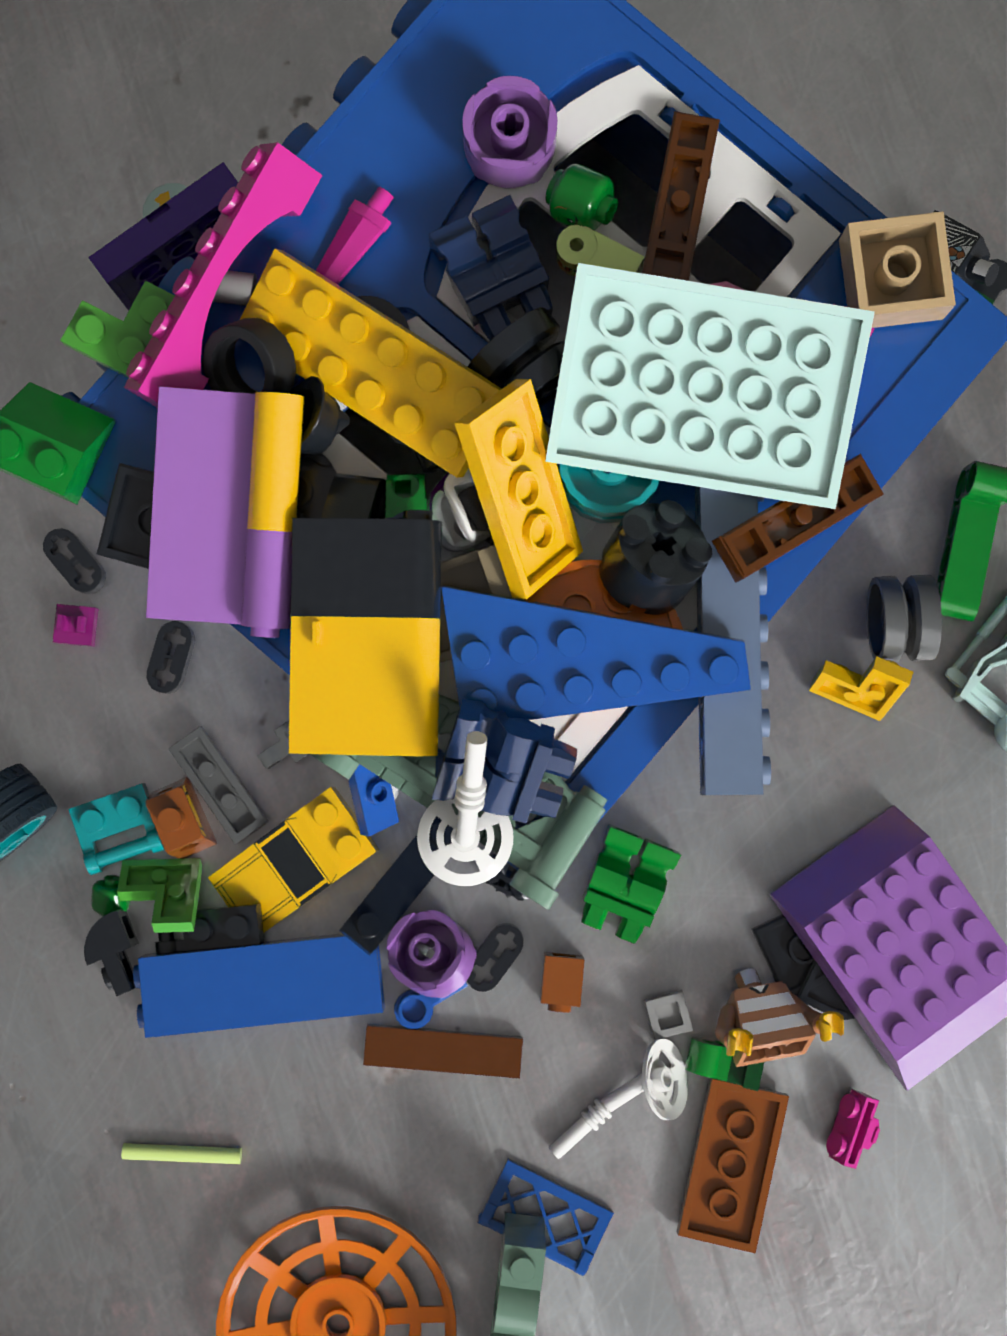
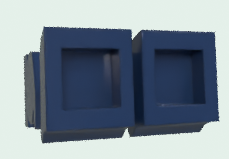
M511 195L473 212L472 224L466 215L429 233L430 248L439 261L446 259V272L450 283L467 312L472 326L474 327L479 324L481 330L490 341L511 324L506 311L521 304L525 314L539 307L546 308L552 314L553 307L548 293L549 277L529 239L527 229L522 228L520 225L519 211ZM477 237L480 241L487 239L490 260L487 259L485 250L480 248Z
M463 698L436 778L432 800L447 801L454 799L457 779L463 774L467 735L470 732L479 731L487 736L483 777L486 780L487 788L482 811L501 816L513 815L512 820L525 824L530 813L556 818L563 797V787L543 782L542 778L544 772L569 779L576 763L577 748L555 740L554 727L542 723L538 726L534 722L522 718H509L503 710L495 712L488 709L482 701Z

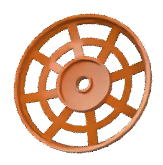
M349 1206L320 1207L299 1212L279 1221L262 1233L244 1251L230 1273L220 1298L216 1319V1336H385L386 1325L410 1324L409 1336H421V1323H445V1336H457L456 1309L452 1291L442 1267L429 1248L413 1232L393 1219L371 1210ZM334 1217L366 1220L387 1228L398 1236L385 1252L363 1242L337 1239ZM318 1219L320 1242L312 1243L297 1250L280 1265L260 1253L269 1242L286 1230L304 1222ZM410 1247L422 1257L432 1272L439 1288L443 1305H419L417 1294L410 1279L397 1264ZM345 1251L360 1254L372 1259L376 1263L363 1279L354 1275L344 1274L341 1271L339 1252ZM323 1253L325 1276L314 1280L307 1286L290 1273L295 1266L304 1260ZM251 1267L268 1278L257 1304L255 1326L231 1331V1313L234 1296L242 1276L247 1268ZM388 1273L394 1277L400 1286L407 1306L384 1308V1304L375 1289ZM279 1286L296 1298L297 1301L290 1320L268 1323L270 1303L275 1290ZM340 1314L347 1318L350 1327L346 1332L337 1334L329 1329L327 1320L333 1315Z

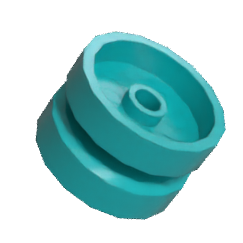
M557 464L569 506L581 517L598 523L621 522L629 510L638 505L646 504L651 500L660 481L612 472L606 474L599 470Z

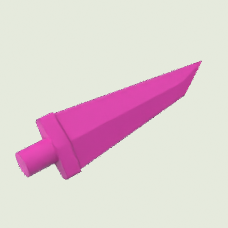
M378 187L366 205L356 199L348 208L349 211L316 270L318 273L338 285L381 234L387 231L391 222L382 214L394 199L387 190Z

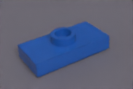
M359 764L348 782L360 835L369 837L398 823L399 818L391 784Z

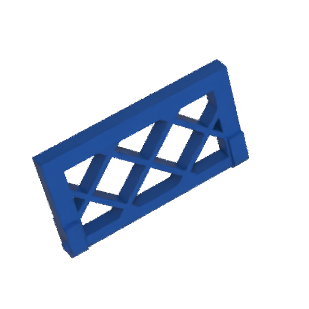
M508 1158L482 1212L478 1215L477 1223L502 1235L504 1223L493 1218L497 1208L509 1203L512 1213L517 1214L513 1202L536 1194L542 1216L539 1217H544L551 1243L546 1244L545 1257L584 1276L589 1269V1265L614 1212ZM514 1175L532 1184L533 1189L511 1196L508 1185ZM546 1191L568 1202L569 1206L546 1214L539 1192ZM506 1192L507 1198L502 1199L504 1193ZM582 1209L596 1216L597 1219L593 1228L581 1232L574 1210ZM571 1212L578 1233L555 1241L548 1219ZM588 1236V1238H587V1240H586V1243H585L583 1237ZM580 1239L583 1247L578 1259L559 1251L557 1248Z

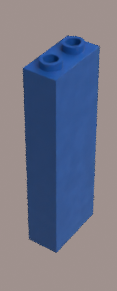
M342 933L265 941V943L260 945L182 951L167 954H145L138 958V965H134L133 968L134 985L136 989L141 988L142 1004L137 1006V1022L139 1028H144L145 1038L383 1013L385 1009L379 945L369 956Z

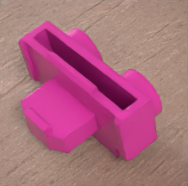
M851 1089L850 1094L842 1097L832 1132L826 1143L827 1152L829 1153L828 1157L843 1166L857 1168L863 1148L869 1150L876 1143L880 1132L879 1119L874 1117L879 1100L854 1089Z

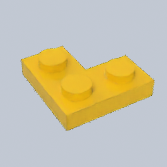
M878 656L875 657L863 675L855 673L841 664H834L825 660L813 677L809 691L881 721L910 685L913 671L899 666L894 661L885 660Z

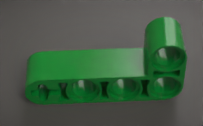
M973 461L964 467L959 475L936 582L943 616L972 622L978 613L1000 506L1007 503V467Z

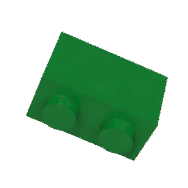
M29 382L0 410V471L78 505L116 420Z

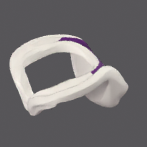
M469 468L464 477L456 478L449 472H446L429 495L428 511L433 512L432 520L442 521V546L450 552L466 550L490 537L489 531L471 530L467 514L457 495L466 488L475 485ZM446 498L451 506L457 525L466 538L457 543L453 542L442 516L441 501Z

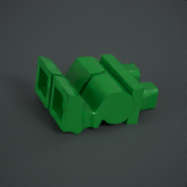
M608 824L603 838L604 846L602 852L597 855L588 884L582 896L585 904L581 922L601 930L608 911L622 916L615 936L635 944L644 927L650 928L666 890V873L670 869L674 870L681 854L676 850L646 838L644 841L641 836ZM639 852V862L633 869L632 874H630L631 857Z

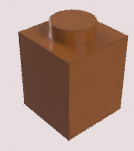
M544 952L540 1002L548 1004L547 1010L569 1013L571 1012V1006H581L585 962L583 955Z

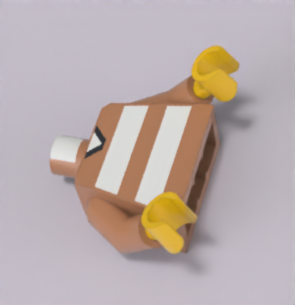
M751 968L740 971L735 975L734 979L738 989L732 991L726 1005L720 1009L715 1029V1036L726 1047V1055L733 1056L735 1066L740 1067L803 1055L807 1052L816 1033L820 1034V1039L824 1042L832 1039V1032L840 1036L844 1035V1017L842 1014L834 1011L819 1013L813 1010L795 994H792L787 985L781 981L762 984L757 971Z

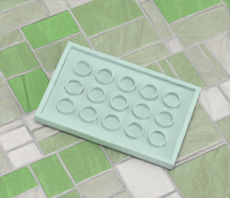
M578 263L545 462L836 509L875 311Z

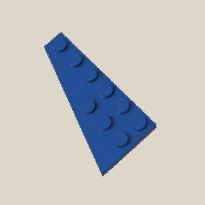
M446 585L441 586L459 707L462 699L465 698L473 701H482L488 709L495 712L503 710L509 718L533 720L751 690L745 642L742 639L654 625V623L638 620L632 621L610 617V615L506 598L495 594L462 590Z

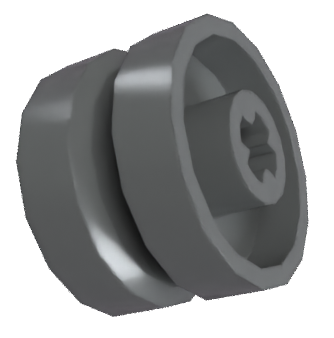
M911 575L906 578L902 586L896 576L872 578L868 589L866 616L869 647L873 659L878 656L885 660L897 662L900 661L905 652L911 661L934 660L939 652L942 633L941 601L935 579L931 575Z

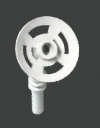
M473 731L467 735L463 774L457 779L454 799L447 801L435 800L424 812L417 833L418 849L427 868L439 879L458 886H473L494 877L505 866L513 846V829L508 816L484 812L480 818L478 817V812L483 809L485 804L484 799L487 788L486 780L483 777L487 736L479 731ZM455 803V806L458 809V815L455 814L451 804ZM437 816L442 820L436 835L438 850L432 852L429 833L431 825ZM499 823L501 845L497 856L493 859L489 856L494 844L492 826ZM447 825L453 828L451 833L452 843L445 846L444 832ZM485 829L487 842L485 848L481 850L477 847L480 841L479 831ZM451 857L462 862L475 860L479 871L471 874H460L452 872L444 866Z
M668 1039L654 1040L645 1052L642 1074H639L601 1100L596 1098L594 1100L595 1105L589 1104L587 1106L588 1112L584 1110L580 1112L582 1117L549 1146L551 1152L560 1159L592 1129L597 1131L599 1129L598 1123L603 1125L605 1117L610 1119L613 1110L643 1091L652 1111L660 1119L674 1120L678 1118L683 1112L687 1101L688 1077L683 1057L676 1045ZM660 1051L668 1058L671 1064L669 1068L666 1067L663 1061L659 1060ZM673 1085H674V1095H673L672 1102H671V1104H670L669 1100H670V1098H671V1096H672V1093H673ZM653 1099L658 1101L659 1107L655 1104Z

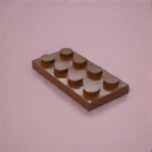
M714 1078L709 1079L676 1231L678 1236L756 1254L787 1110L788 1094L760 1087L758 1091H754L730 1082Z

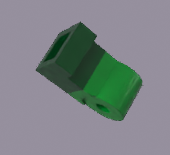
M692 1037L685 1069L700 1076L741 1085L746 1089L758 1091L765 1062L736 1067L733 1056L726 1055V1047L720 1041Z

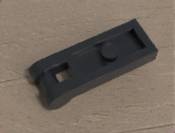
M261 904L198 909L194 932H183V938L174 939V932L158 933L159 941L155 942L156 954L263 944L265 942Z

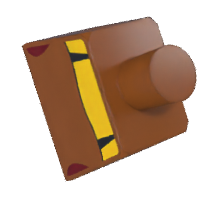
M188 777L153 791L145 800L146 807L167 854L178 859H184L217 844L194 787Z

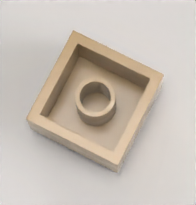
M944 211L847 224L839 239L847 307L875 311L872 323L873 328L943 320L954 308L956 303Z

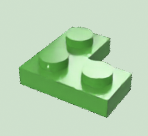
M145 281L124 321L82 300L60 341L74 351L129 378L126 375L129 363L138 352H144L152 338V335L149 334L152 322L162 310L167 311L175 295Z
M201 859L122 860L117 889L119 900H155L151 923L154 933L194 932L203 868Z

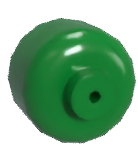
M107 875L104 877V880H98L92 886L91 906L101 916L122 908L126 912L129 909L130 901L119 900L117 893L119 876Z

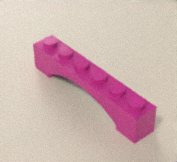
M278 142L260 144L259 147L255 146L246 155L241 165V170L244 171V174L236 188L231 187L220 201L218 210L221 212V215L213 229L208 228L197 242L195 251L198 253V256L190 270L185 269L175 281L172 289L175 297L167 311L162 310L152 322L149 330L152 338L144 352H138L128 365L126 375L129 379L124 388L158 408L159 387L204 389L209 379L201 374L202 339L209 309L223 277L242 249L267 225L281 216L301 215L323 176Z

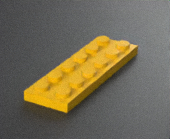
M274 249L240 320L244 318H260L274 324L286 337L294 352L296 373L304 379L311 376L320 378L324 384V391L456 478L464 477L469 466L454 423L502 388L287 252Z

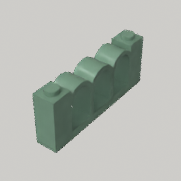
M505 1213L490 1336H535L546 1254L544 1217Z

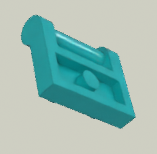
M145 783L68 809L83 852L84 863L90 875L103 872V867L150 850L153 853L165 850L146 807L145 800L149 797V793ZM144 825L146 836L101 852L98 851L96 841Z

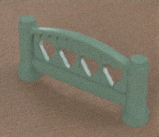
M440 694L438 737L445 733L451 734L460 708L458 701ZM310 754L348 780H350L360 764L426 808L435 801L432 800V795L437 778L436 756ZM544 772L543 782L563 787V797L556 818L545 816L515 830V820H512L513 815L508 816L513 829V846L508 861L519 868L509 885L549 910L559 895L554 890L606 811L603 807L608 800L583 785L580 792H574L560 776ZM455 803L451 804L455 814L458 815V809L456 808ZM479 811L478 817L480 818L485 811ZM499 823L492 826L494 831L492 851L497 854L501 845ZM484 829L479 831V842L486 846L487 833Z

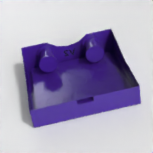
M224 162L88 257L128 311L145 281L158 287L167 272L178 261L188 256L195 260L198 256V253L195 251L197 242L208 228L213 229L221 214L218 210L220 201L231 187L236 188L239 183Z

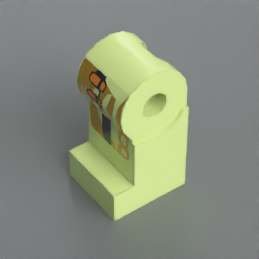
M568 226L559 234L556 242L557 263L561 270L572 276H576L578 263L641 273L643 270L645 256L586 226Z

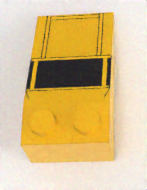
M330 787L209 876L208 879L228 907L261 904L263 932L265 933L380 849L371 836L360 835L356 815L336 787Z

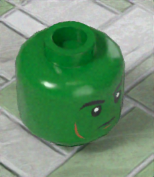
M572 164L565 170L559 169L552 177L545 196L546 203L550 208V214L556 222L567 227L570 225L586 226L594 231L601 224L608 225L611 222L618 206V199L613 197L614 184L607 175L582 164Z

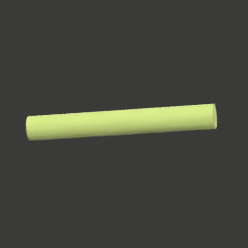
M123 1143L121 1157L127 1160L241 1164L242 1148Z

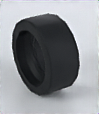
M244 318L224 325L211 334L204 347L202 362L205 377L209 379L208 384L212 391L250 394L258 392L251 389L242 380L236 368L234 358L235 345L238 339H242L257 351L263 362L265 380L261 392L289 394L294 386L296 375L294 352L286 337L274 324L260 318Z

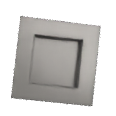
M682 990L644 1000L655 1040L693 1031Z

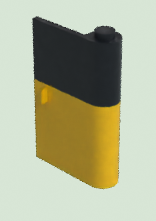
M405 510L403 511V519L293 518L289 753L438 756L442 521L432 520V511Z

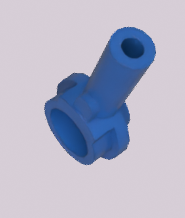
M465 982L463 986L445 998L427 997L412 989L405 991L398 996L394 1005L396 1019L402 1026L408 1029L424 1027L430 1021L435 1005L468 987Z

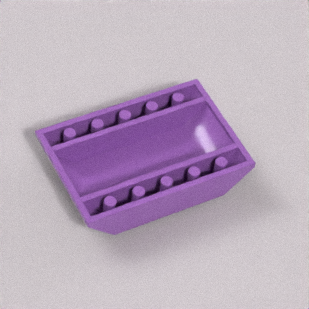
M895 805L889 807L769 894L905 1090L908 1091L1007 1016V945L931 837Z

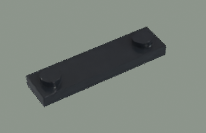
M437 816L431 825L429 833L432 852L438 850L436 835L442 820ZM447 825L444 832L445 846L452 843L451 833L453 828ZM417 835L339 930L369 956L434 877V874L427 868L421 858Z

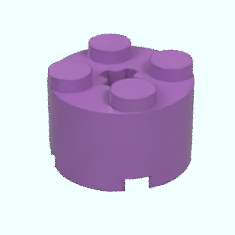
M518 76L495 78L487 82L486 86L475 95L473 94L465 106L463 113L465 155L474 175L491 185L501 188H518L540 181L553 160L558 122L556 109L552 101H549L546 95L540 91V87L531 80ZM506 130L515 131L514 136H506Z
M436 910L413 912L405 915L395 924L387 939L386 949L388 950V965L391 973L399 982L427 997L445 998L458 990L469 978L476 959V950L468 933L450 917ZM430 949L435 951L431 959L426 955Z

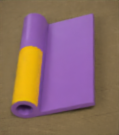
M159 387L146 618L241 624L242 626L251 627L250 636L279 638L280 629H290L293 518H297L304 396L277 392H256L255 394Z

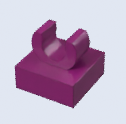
M57 604L53 642L95 647L99 609L96 607Z

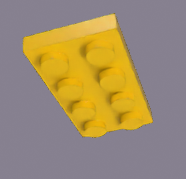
M515 379L454 424L512 598L528 599L583 552V548L557 464L545 462L549 438L531 379Z

